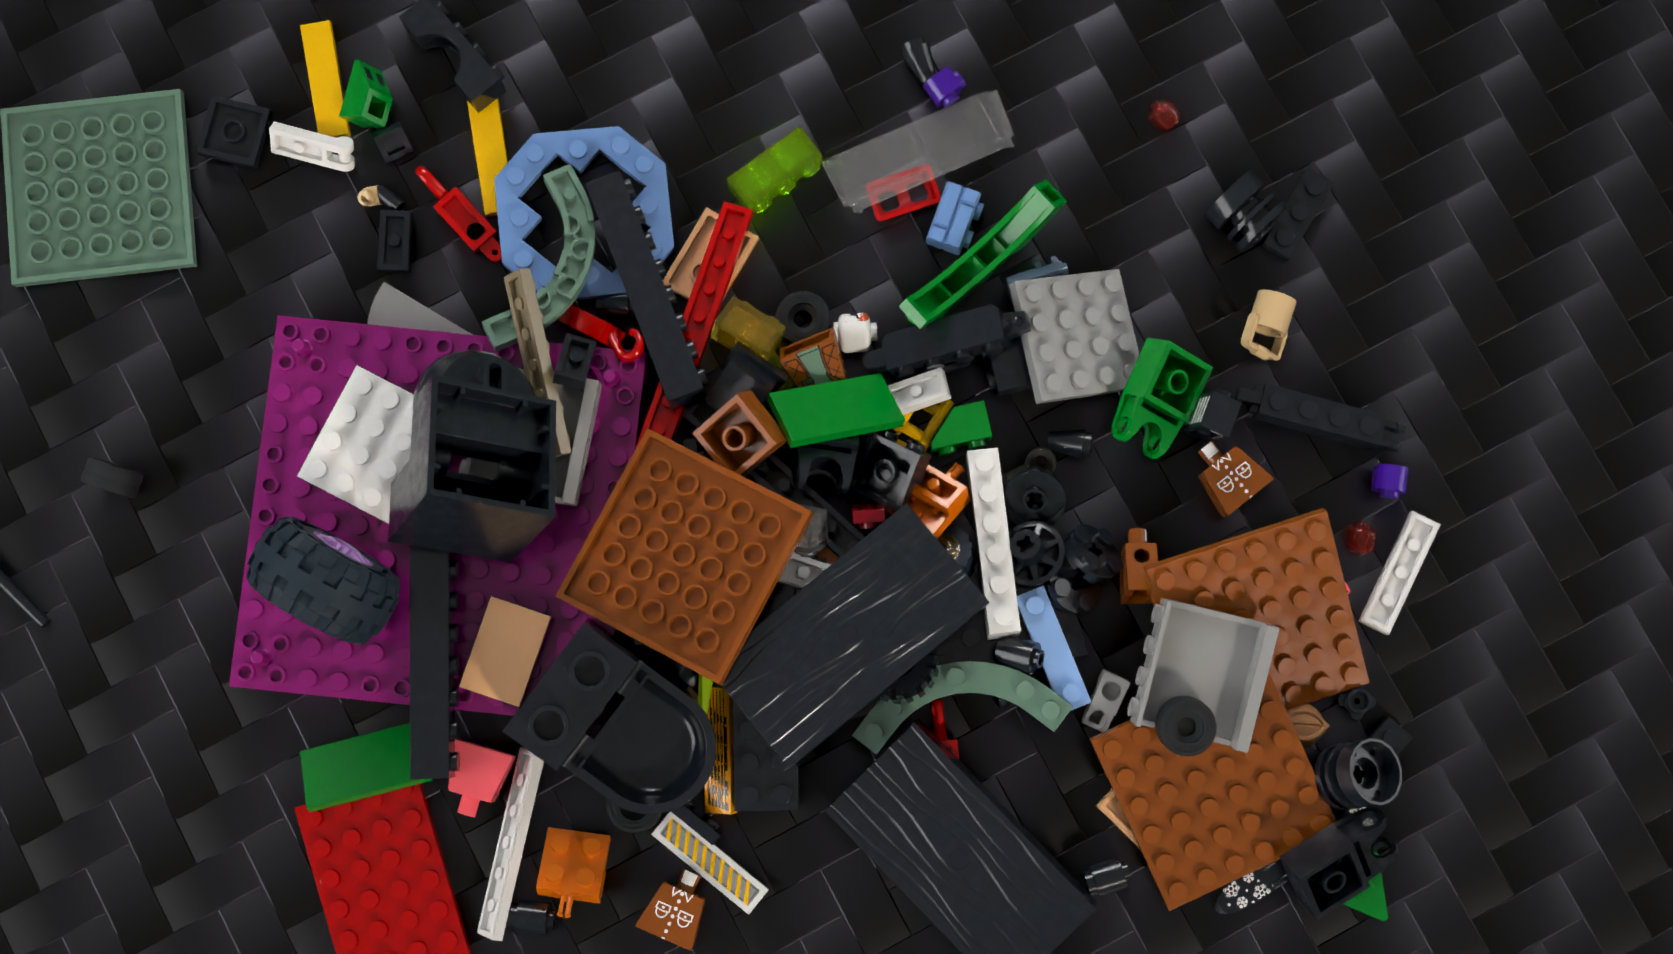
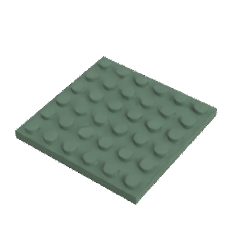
M181 89L0 109L11 284L13 286L22 287L197 267L184 92Z

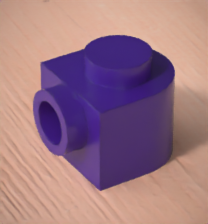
M946 66L924 83L923 88L937 107L943 105L947 108L960 98L958 94L961 93V89L966 86V83L958 71L952 72L949 66Z
M1378 464L1374 466L1371 491L1380 492V497L1399 499V495L1406 494L1409 468L1394 464Z

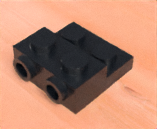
M887 429L868 433L849 489L897 511L906 503L908 504L915 484H921L932 455L924 452L926 447L924 444L914 440H908L905 443L899 440L900 433Z

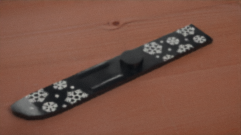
M1366 807L1346 810L1337 815L1335 819L1338 821ZM1369 817L1363 821L1362 825L1370 826L1378 820L1376 817ZM1281 859L1228 884L1216 898L1215 910L1221 914L1238 912L1290 881Z

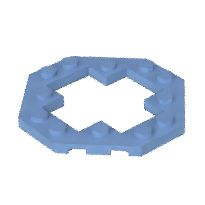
M619 126L533 134L494 178L502 263L511 272L530 268L532 278L536 284V292L542 287L545 288L554 276L553 272L556 266L524 242L541 222L542 217L520 199L557 156L568 165L571 164L572 168L579 174H582L595 157L602 153L641 184L644 189L632 203L634 207L640 205L646 219V223H643V225L649 229L647 232L651 233L657 248L651 251L654 260L661 258L663 263L674 250L666 164ZM593 259L588 279L576 299H596L627 293L618 268L611 273Z

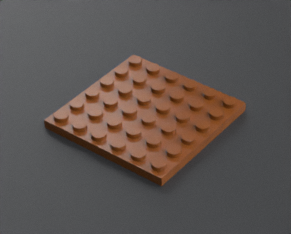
M647 428L555 596L722 686L814 513Z
M1324 508L1143 566L1153 606L1160 604L1161 597L1270 623L1280 628L1269 673L1286 710L1295 705L1307 704L1370 683L1328 513Z
M1269 672L1248 753L1237 751L1231 746L1212 742L1209 748L1198 755L1180 756L1171 752L1161 743L1155 728L1144 725L1137 727L1130 720L1089 739L1169 911L1279 860V856L1336 822L1329 804L1324 801L1318 792L1315 782L1316 775Z

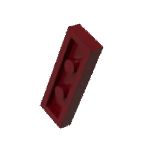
M880 503L851 505L853 524L859 523L860 529L877 528L879 522L885 521V510Z

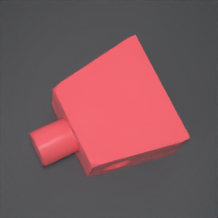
M455 739V752L460 754L459 771H455V777L449 778L448 790L462 795L457 813L475 817L480 800L489 803L496 801L516 762L517 755L462 739Z

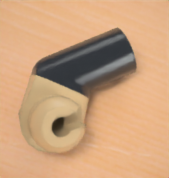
M385 185L366 187L357 196L358 202L363 206L385 204L391 210L401 211L405 205V201Z

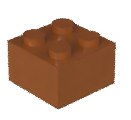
M751 390L736 394L693 432V435L715 463L743 477H746L787 441L780 426Z

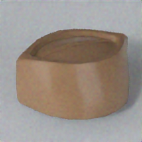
M1308 703L1295 705L1286 710L1303 748L1313 746L1330 727L1321 713Z

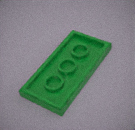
M881 373L769 393L767 398L790 448L903 427L905 418Z
M410 723L300 751L306 809L309 812L433 781V779H410Z

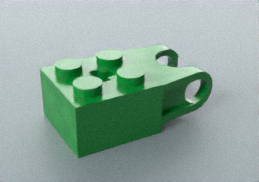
M1147 338L1122 392L1112 424L1113 437L1119 441L1126 442L1143 425L1145 431L1143 439L1144 455L1151 459L1161 457L1169 449L1183 423L1189 422L1213 367L1169 340ZM1128 421L1125 430L1121 433L1122 427ZM1160 438L1157 448L1153 450L1155 443Z

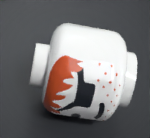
M866 313L842 314L839 316L838 322H833L839 347L844 353L867 352L871 348V341H877V324L870 323V317Z

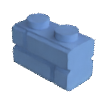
M946 182L926 238V244L955 255H960L962 247L968 249L974 234L973 231L969 230L972 220H979L984 206L983 203L979 202L981 193L952 182Z

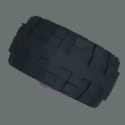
M282 517L275 525H269L248 559L250 567L246 575L247 581L263 598L301 622L348 643L364 644L372 636L380 634L400 600L398 596L401 588L400 579L389 568L349 542L296 517Z

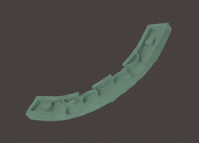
M571 164L543 175V181L560 212L565 236L564 249L553 272L554 276L545 288L542 287L536 293L538 306L543 315L542 323L544 329L562 316L576 300L588 279L595 253V225L592 208ZM511 309L482 321V327L495 352L518 343Z
M982 661L951 662L937 665L939 670L938 677L933 676L932 678L935 684L931 689L929 687L924 689L926 694L920 698L917 694L913 696V702L907 703L905 699H902L901 704H894L890 699L888 702L880 699L852 736L877 755L901 723L914 711L933 700L961 693H980L1005 699L1030 713L1053 732H1055L1073 706L1049 687L1019 670Z

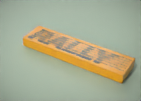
M712 686L707 716L714 730L716 757L712 773L704 786L705 813L732 815L737 813V811H734L733 699L723 687Z

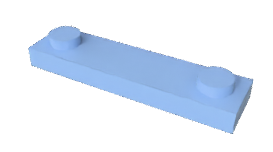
M1044 585L1018 595V610L1031 641L1040 643L1041 650H1044L1045 657L1042 669L1051 690L1073 706L1071 710L1091 703Z

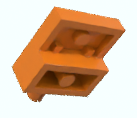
M954 463L946 474L928 465L921 484H915L908 502L911 509L936 538L942 534L971 501L967 486L956 481L964 472L963 467L957 463ZM886 506L884 507L887 518L896 512Z
M548 827L536 890L539 896L561 898L557 916L563 918L565 915V918H570L573 900L601 903L606 876L605 868L611 841L610 835Z

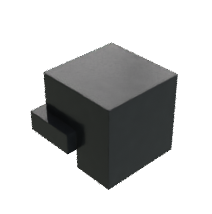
M737 341L719 367L723 372L705 399L720 409L736 394L751 390L763 404L765 400L767 401L769 393L779 391L789 376L746 345Z

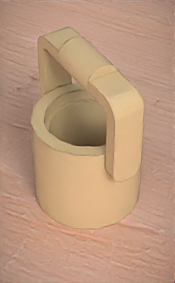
M1266 289L1259 290L1242 334V346L1249 349L1251 354L1262 360H1279L1288 336L1287 331L1297 303L1296 300L1281 292ZM1255 332L1275 338L1271 351L1257 342H1252Z

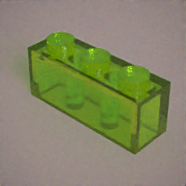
M799 126L728 177L727 184L743 207L760 213L771 205V199L779 193L781 195L789 193L796 186L795 182L803 176L808 178L820 169L822 154Z

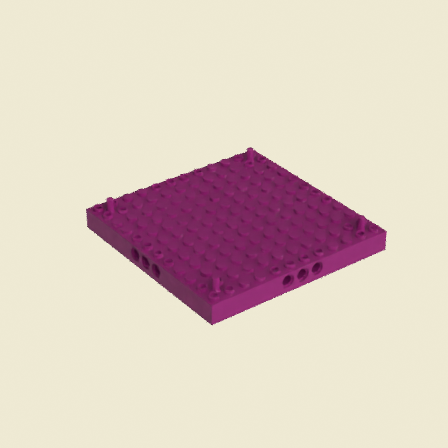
M277 316L229 687L410 705V545L388 542V523L299 478L297 475L356 366L414 394L416 385L425 370L438 358L457 351L481 350L491 352L507 359L517 368L524 369L518 343L495 352L487 336ZM548 342L552 368L555 372L563 344ZM595 347L587 378L599 380L602 384L578 507L555 503V517L512 563L454 553V560L459 562V578L454 579V592L459 593V610L454 611V624L459 625L460 632L459 642L454 643V656L458 655L460 661L459 674L455 675V687L459 688L460 703L458 707H455V710L514 716L520 708L459 687L491 596L552 617L522 704L587 618L593 620L618 639L619 630L557 598L555 595L636 448L642 431L650 360L646 352H643L635 361L626 363L616 357L613 349ZM452 455L448 472L459 473L461 461L463 459L467 460V457ZM282 517L299 518L356 546L397 575L401 583L398 593L400 600L380 634L372 636L364 644L356 645L355 643L342 641L287 614L254 590L246 577L250 567L248 559L268 526L275 525ZM611 699L606 704L602 714L592 724L603 725L610 716Z

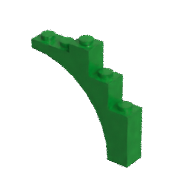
M1047 179L1034 185L985 236L931 282L907 297L899 305V308L905 313L906 318L919 329L937 318H944L953 313L975 288L987 282L1009 257L1021 251L1067 200Z

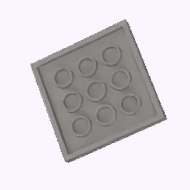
M1119 269L1019 280L1009 284L1015 312L1025 311L1029 318L1031 331L1021 335V340L1036 404L1123 392L1139 357V351Z

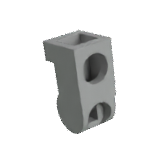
M1102 668L1090 699L1091 703L1087 705L1081 723L1101 732L1107 731L1113 717L1116 716L1130 682Z

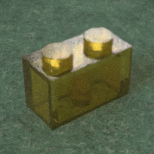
M733 296L714 321L710 338L732 350L737 341H740L769 361L782 342L786 326L782 325L776 318L758 311L750 303L741 301Z

